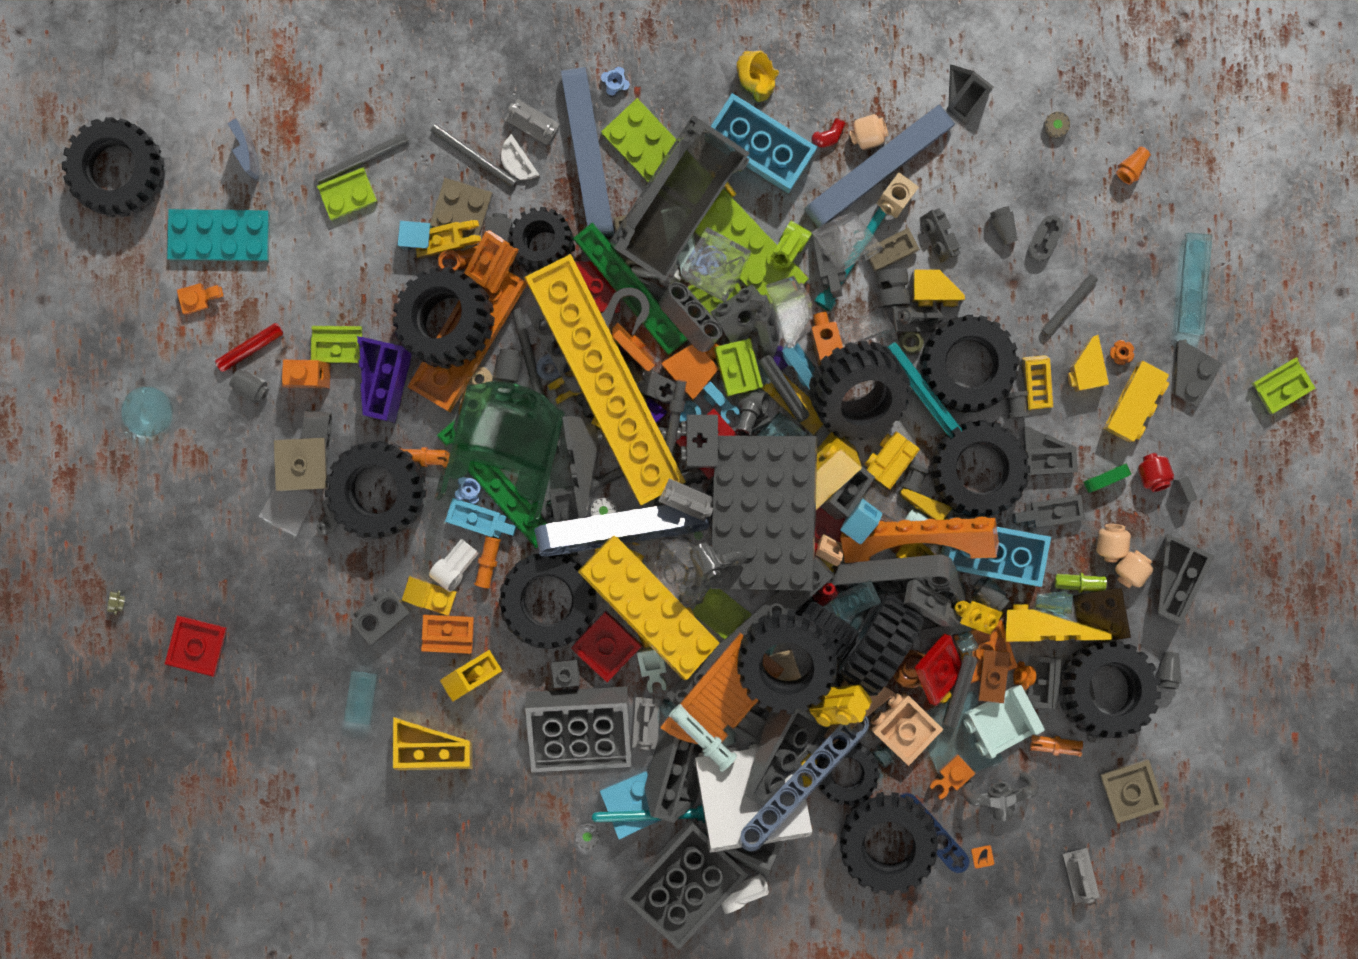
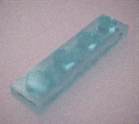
M1185 234L1177 333L1204 335L1212 235Z

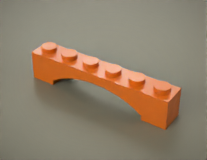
M977 517L975 519L952 518L949 520L926 519L924 521L901 520L899 522L879 521V524L862 544L857 543L844 532H842L840 537L845 563L870 561L871 556L882 550L913 543H930L953 547L969 553L971 558H996L999 546L996 518Z

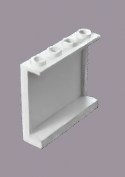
M753 744L749 746V749L741 751L737 747L728 748L731 753L735 752L737 757L723 772L718 769L719 766L709 756H705L703 753H700L699 757H696L694 760L709 839V853L741 848L740 835L742 829L764 807L745 796L759 745ZM793 770L790 773V775L785 779V783L795 774L796 771ZM801 776L797 781L801 787H804ZM785 794L780 797V802L784 806H791L794 803V799L792 796ZM806 799L764 844L809 837L811 835L812 828ZM766 813L762 817L763 822L767 825H773L777 821L772 813ZM748 832L744 836L749 844H755L759 840V836L755 832Z

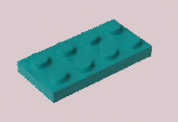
M168 209V260L269 262L270 211Z

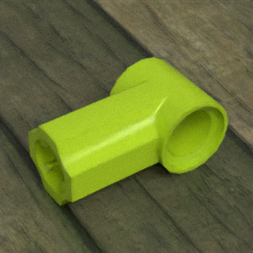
M791 220L779 239L780 242L770 256L774 264L780 268H789L798 252H801L805 247L812 232Z

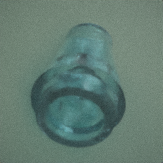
M1067 591L1037 593L1036 608L1065 616V613L1071 614L1073 594H1068Z

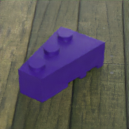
M357 336L360 349L359 368H361L362 383H360L362 414L370 418L395 423L412 354L403 346Z

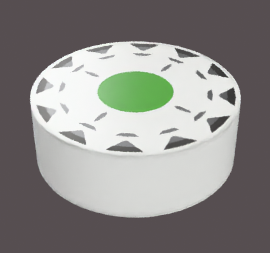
M607 498L596 500L591 507L592 517L616 513L615 504Z

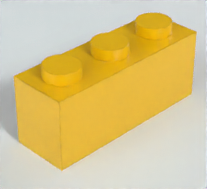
M1143 360L1138 362L1103 429L1129 443L1134 442L1135 439L1139 440L1146 429L1143 426L1146 418H1151L1157 408L1155 401L1158 395L1162 396L1168 388L1169 382L1166 380L1169 374Z

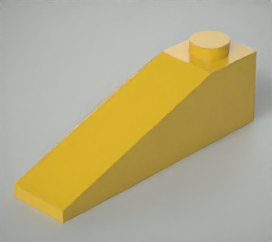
M1028 604L1013 605V609L1007 610L1006 642L1041 641L1044 639L1054 641L1112 639V633L1036 609H1028Z

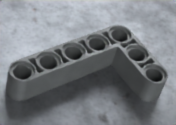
M945 555L841 563L838 567H833L832 573L834 575L831 578V583L835 586L838 597L906 592L908 581L916 579L950 599L952 609L954 610L956 603L965 601L966 588L952 559Z

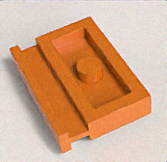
M485 231L464 273L482 287L488 288L491 293H496L519 249L510 246V243L492 231Z
M424 614L421 651L472 654L474 617Z

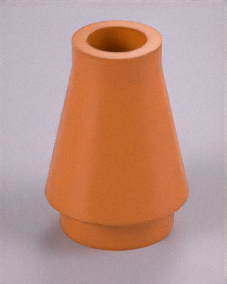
M1138 147L1134 153L1118 165V170L1116 171L1118 178L1127 184L1138 181L1147 160L1151 156L1150 152L1144 147Z

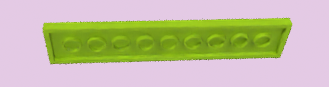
M638 98L601 131V134L647 183L676 141V138ZM686 150L664 185L692 204L697 205L714 179ZM663 189L659 190L658 194L670 207L685 205ZM722 189L694 232L725 265L728 264L729 269L746 287L752 284L761 295H767L769 304H773L775 312L809 278L794 262L791 263L789 268H780L774 264L770 256L777 244ZM688 207L690 216L693 211L691 208Z

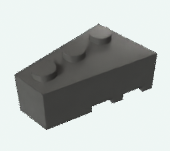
M1170 534L1166 535L1157 607L1158 616L1177 625H1182L1215 555Z

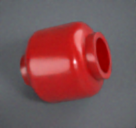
M1157 453L1144 456L1142 458L1143 462L1137 467L1143 487L1151 489L1152 492H1159L1169 488L1174 480V473L1168 458L1158 456Z

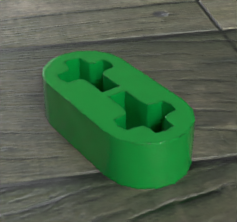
M1127 463L1085 480L1083 483L1087 492L1091 493L1132 474Z

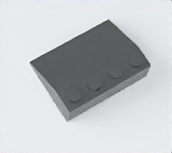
M627 687L526 692L525 713L531 772L632 767Z
M692 819L678 831L622 892L623 899L678 950L748 876V873L724 851L709 853L708 834Z

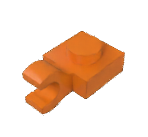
M199 283L177 289L182 313L185 315L208 309L209 300L224 297L222 287L218 285L204 290L203 284Z

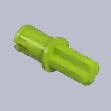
M1083 573L1079 575L1056 574L1054 583L1057 589L1078 590L1079 593H1082L1083 590H1106L1105 576H1084Z

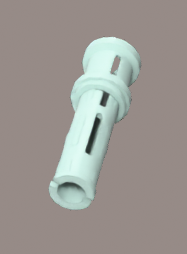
M681 704L671 711L669 717L703 748V754L709 756L719 766L718 769L721 772L734 762L737 754L735 752L731 753L721 743L722 740L719 737H713Z

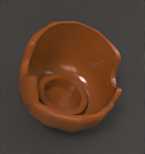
M909 650L893 675L895 681L907 688L921 686L914 667L925 654L918 650Z

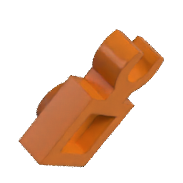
M957 754L939 770L943 777L933 780L929 787L933 789L936 785H942L943 791L938 797L943 799L947 796L950 786L958 790L975 773Z

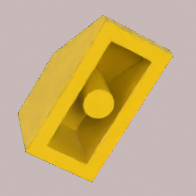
M1099 335L1088 339L1070 367L1071 372L1068 373V381L1070 387H1074L1075 392L1109 385Z
M488 650L448 674L440 682L453 702L502 672V669L491 651Z

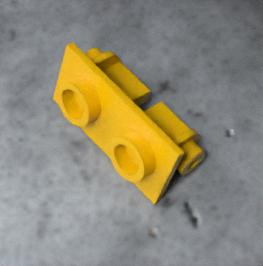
M960 601L955 605L956 613L962 617L961 624L990 635L998 625L999 619L1003 614L1001 611L972 601L970 604L966 601Z

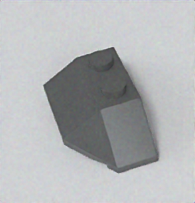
M666 731L658 738L644 787L650 816L674 823L678 820L679 816L696 803L700 788L694 760L696 757H699L700 753H703V748L699 744L683 741L668 734Z

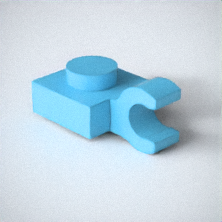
M711 381L703 388V391L706 393L703 396L704 399L712 407L717 405L721 408V417L727 424L730 423L729 419L726 418L727 411L732 410L737 416L740 414L739 409L730 404Z

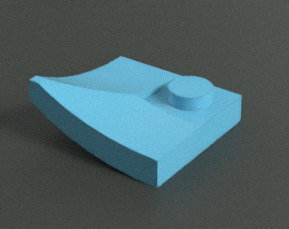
M647 771L600 790L608 812L649 810L644 788L648 777ZM661 820L612 823L618 839H621Z

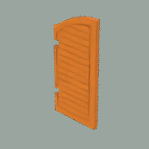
M739 633L680 703L713 737H719L722 742L729 735L724 731L725 727L729 725L734 729L758 701L756 698L751 700L747 695V688H742L737 664L741 640L744 636ZM764 653V668L770 675L778 678L785 669ZM670 717L660 726L661 729L678 739L698 744Z

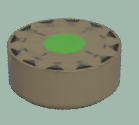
M1062 112L1051 113L1044 122L1045 132L1053 138L1063 137L1070 129L1068 116Z

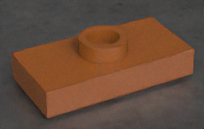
M992 650L983 651L978 692L979 701L1004 704L1010 653Z

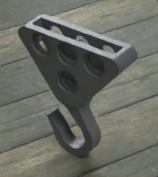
M623 288L613 295L610 303L601 315L609 329L619 302L625 297L638 299L642 310L637 317L632 332L634 336L640 326L646 322L650 306L646 296L640 290ZM539 306L530 307L527 313L568 389L573 393L582 392L575 377H568L564 373L568 363L563 353L556 355L552 352V347L557 342L552 331L544 333L540 330V324L545 318Z

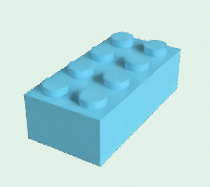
M733 93L711 125L712 128L749 152L747 157L749 162L746 165L748 169L788 194L817 150V146ZM707 131L705 141L730 156L733 148Z
M997 527L999 546L996 558H971L969 553L942 545L941 555L950 557L958 572L1042 587L1051 537Z

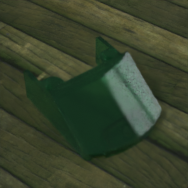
M495 381L468 385L465 388L444 453L445 458L434 499L440 501L446 493L449 478H462L469 469L470 461L518 474L516 490L522 498L532 501L527 525H534L540 519L563 423L562 417H564L565 413L561 409L559 410L544 395L521 385Z

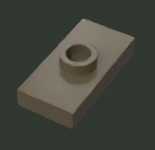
M908 227L865 249L863 252L875 273L918 252L920 249Z

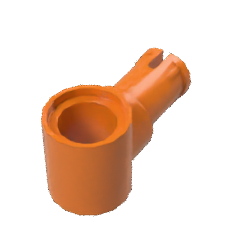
M478 245L463 251L460 249L457 251L445 250L439 256L438 268L441 270L444 268L442 263L446 259H452L456 262V266L453 268L455 271L467 268Z

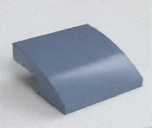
M235 118L227 123L240 143L232 151L244 171L256 180L259 178V163L253 141L247 129Z

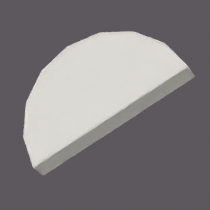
M511 134L504 141L501 150V161L505 170L512 177L521 181L540 177Z

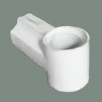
M461 539L445 559H440L430 570L429 576L448 592L453 591L463 578L462 573L479 553Z
M759 873L744 879L721 904L724 913L734 912L745 906L746 903L768 895V884L765 878Z

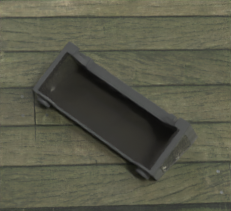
M692 115L609 241L613 248L663 281L667 277L672 278L679 267L676 264L678 255L731 175L738 170L740 172L744 170L749 162V158H747L749 152Z

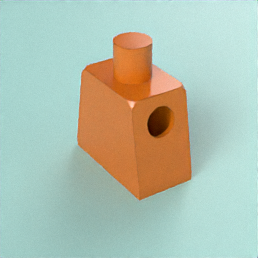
M820 312L812 316L815 326L811 327V340L818 366L821 365L820 361L825 356L832 354V350L837 347L839 349L843 348L837 323H829L827 312Z
M717 343L707 352H701L691 344L661 363V366L675 382L677 380L687 382L685 393L692 401L698 397L703 388L719 370L718 366L713 362L716 359L714 348L719 346Z
M283 360L282 388L330 389V363L319 360Z

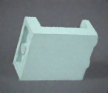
M1014 685L1005 691L1004 704L985 701L963 713L966 718L963 721L966 729L970 734L974 733L978 741L975 743L977 750L981 756H986L989 759L995 758L996 754L1025 738L1045 731L1022 685Z

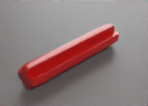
M277 323L270 325L216 359V366L220 371L225 372L282 336L283 330Z

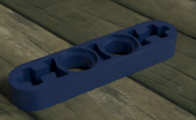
M905 792L899 795V797L905 798V796L907 795L913 798L914 803H920L923 806V804L911 793ZM925 808V812L930 814L933 819L937 836L944 835L948 840L945 848L938 849L937 856L951 871L955 873L966 871L970 863L968 855ZM953 845L956 848L952 852L957 857L961 855L964 857L961 860L963 863L961 867L958 865L953 867L951 864L954 861L948 854L945 858L942 856L949 852Z

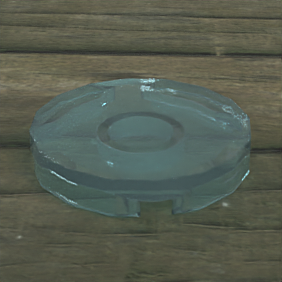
M143 386L134 389L126 396L122 404L121 415L124 424L131 432L140 436L152 437L168 428L173 418V407L168 396L163 391L154 387Z

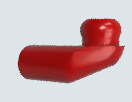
M835 118L830 130L821 133L817 131L812 135V143L819 148L835 145L846 123Z
M826 583L823 585L822 590L819 589L812 596V600L823 607L837 597L835 586L832 583Z

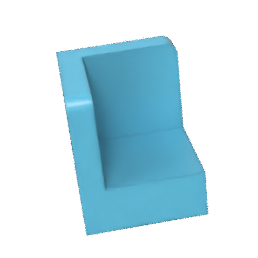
M400 221L398 247L404 250H411V248L427 249L429 247L430 228H433L430 223Z
M862 498L851 515L844 520L840 530L857 543L862 544L879 524L883 513Z

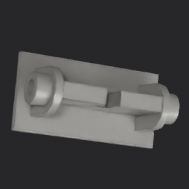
M519 99L514 104L511 103L507 110L509 113L505 118L506 122L545 145L549 144L560 125Z
M670 478L659 498V502L705 521L706 517H710L713 511V497Z
M636 697L633 748L643 750L656 748L661 699Z
M1084 848L1064 853L1063 858L1075 904L1080 902L1085 904L1092 903L1094 899L1100 898L1088 849Z

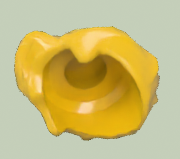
M744 51L736 62L741 85L747 91H750L757 102H763L774 92L775 79L779 75V70L773 68L772 61L769 60L763 51Z

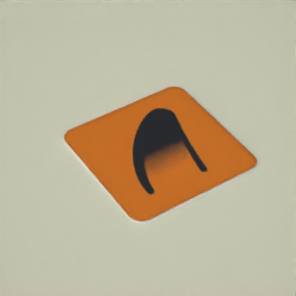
M990 845L971 849L976 869L994 865Z

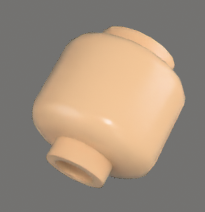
M876 114L855 120L853 123L854 130L850 131L853 144H858L864 151L883 145L885 138L889 136L884 119L879 118Z
M1106 524L1105 528L1100 529L1098 532L1097 553L1103 556L1107 562H1119V559L1124 558L1129 552L1131 534L1125 530L1123 525Z
M1137 550L1134 553L1128 552L1115 567V571L1119 575L1117 580L1127 588H1130L1132 585L1138 588L1143 586L1153 572L1152 561Z

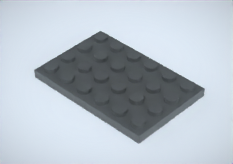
M718 436V466L714 467L712 548L717 555L732 551H742L747 555V560L740 566L723 568L720 571L721 575L711 581V589L814 591L818 437Z

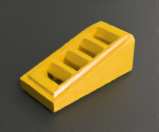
M1046 355L1023 357L1025 391L1028 392L1026 396L1027 409L1053 407L1050 358ZM1042 364L1041 369L1031 370V365ZM1043 375V379L1032 380V376ZM1044 385L1045 389L1032 390V386ZM1046 395V399L1033 401V396Z
M901 489L898 493L900 497L931 519L944 520L952 509L949 505L908 489Z

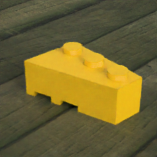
M832 432L817 448L816 510L862 469L856 447L849 440H846L845 437L839 438L834 436Z
M393 717V768L395 770L472 769V743L470 741Z

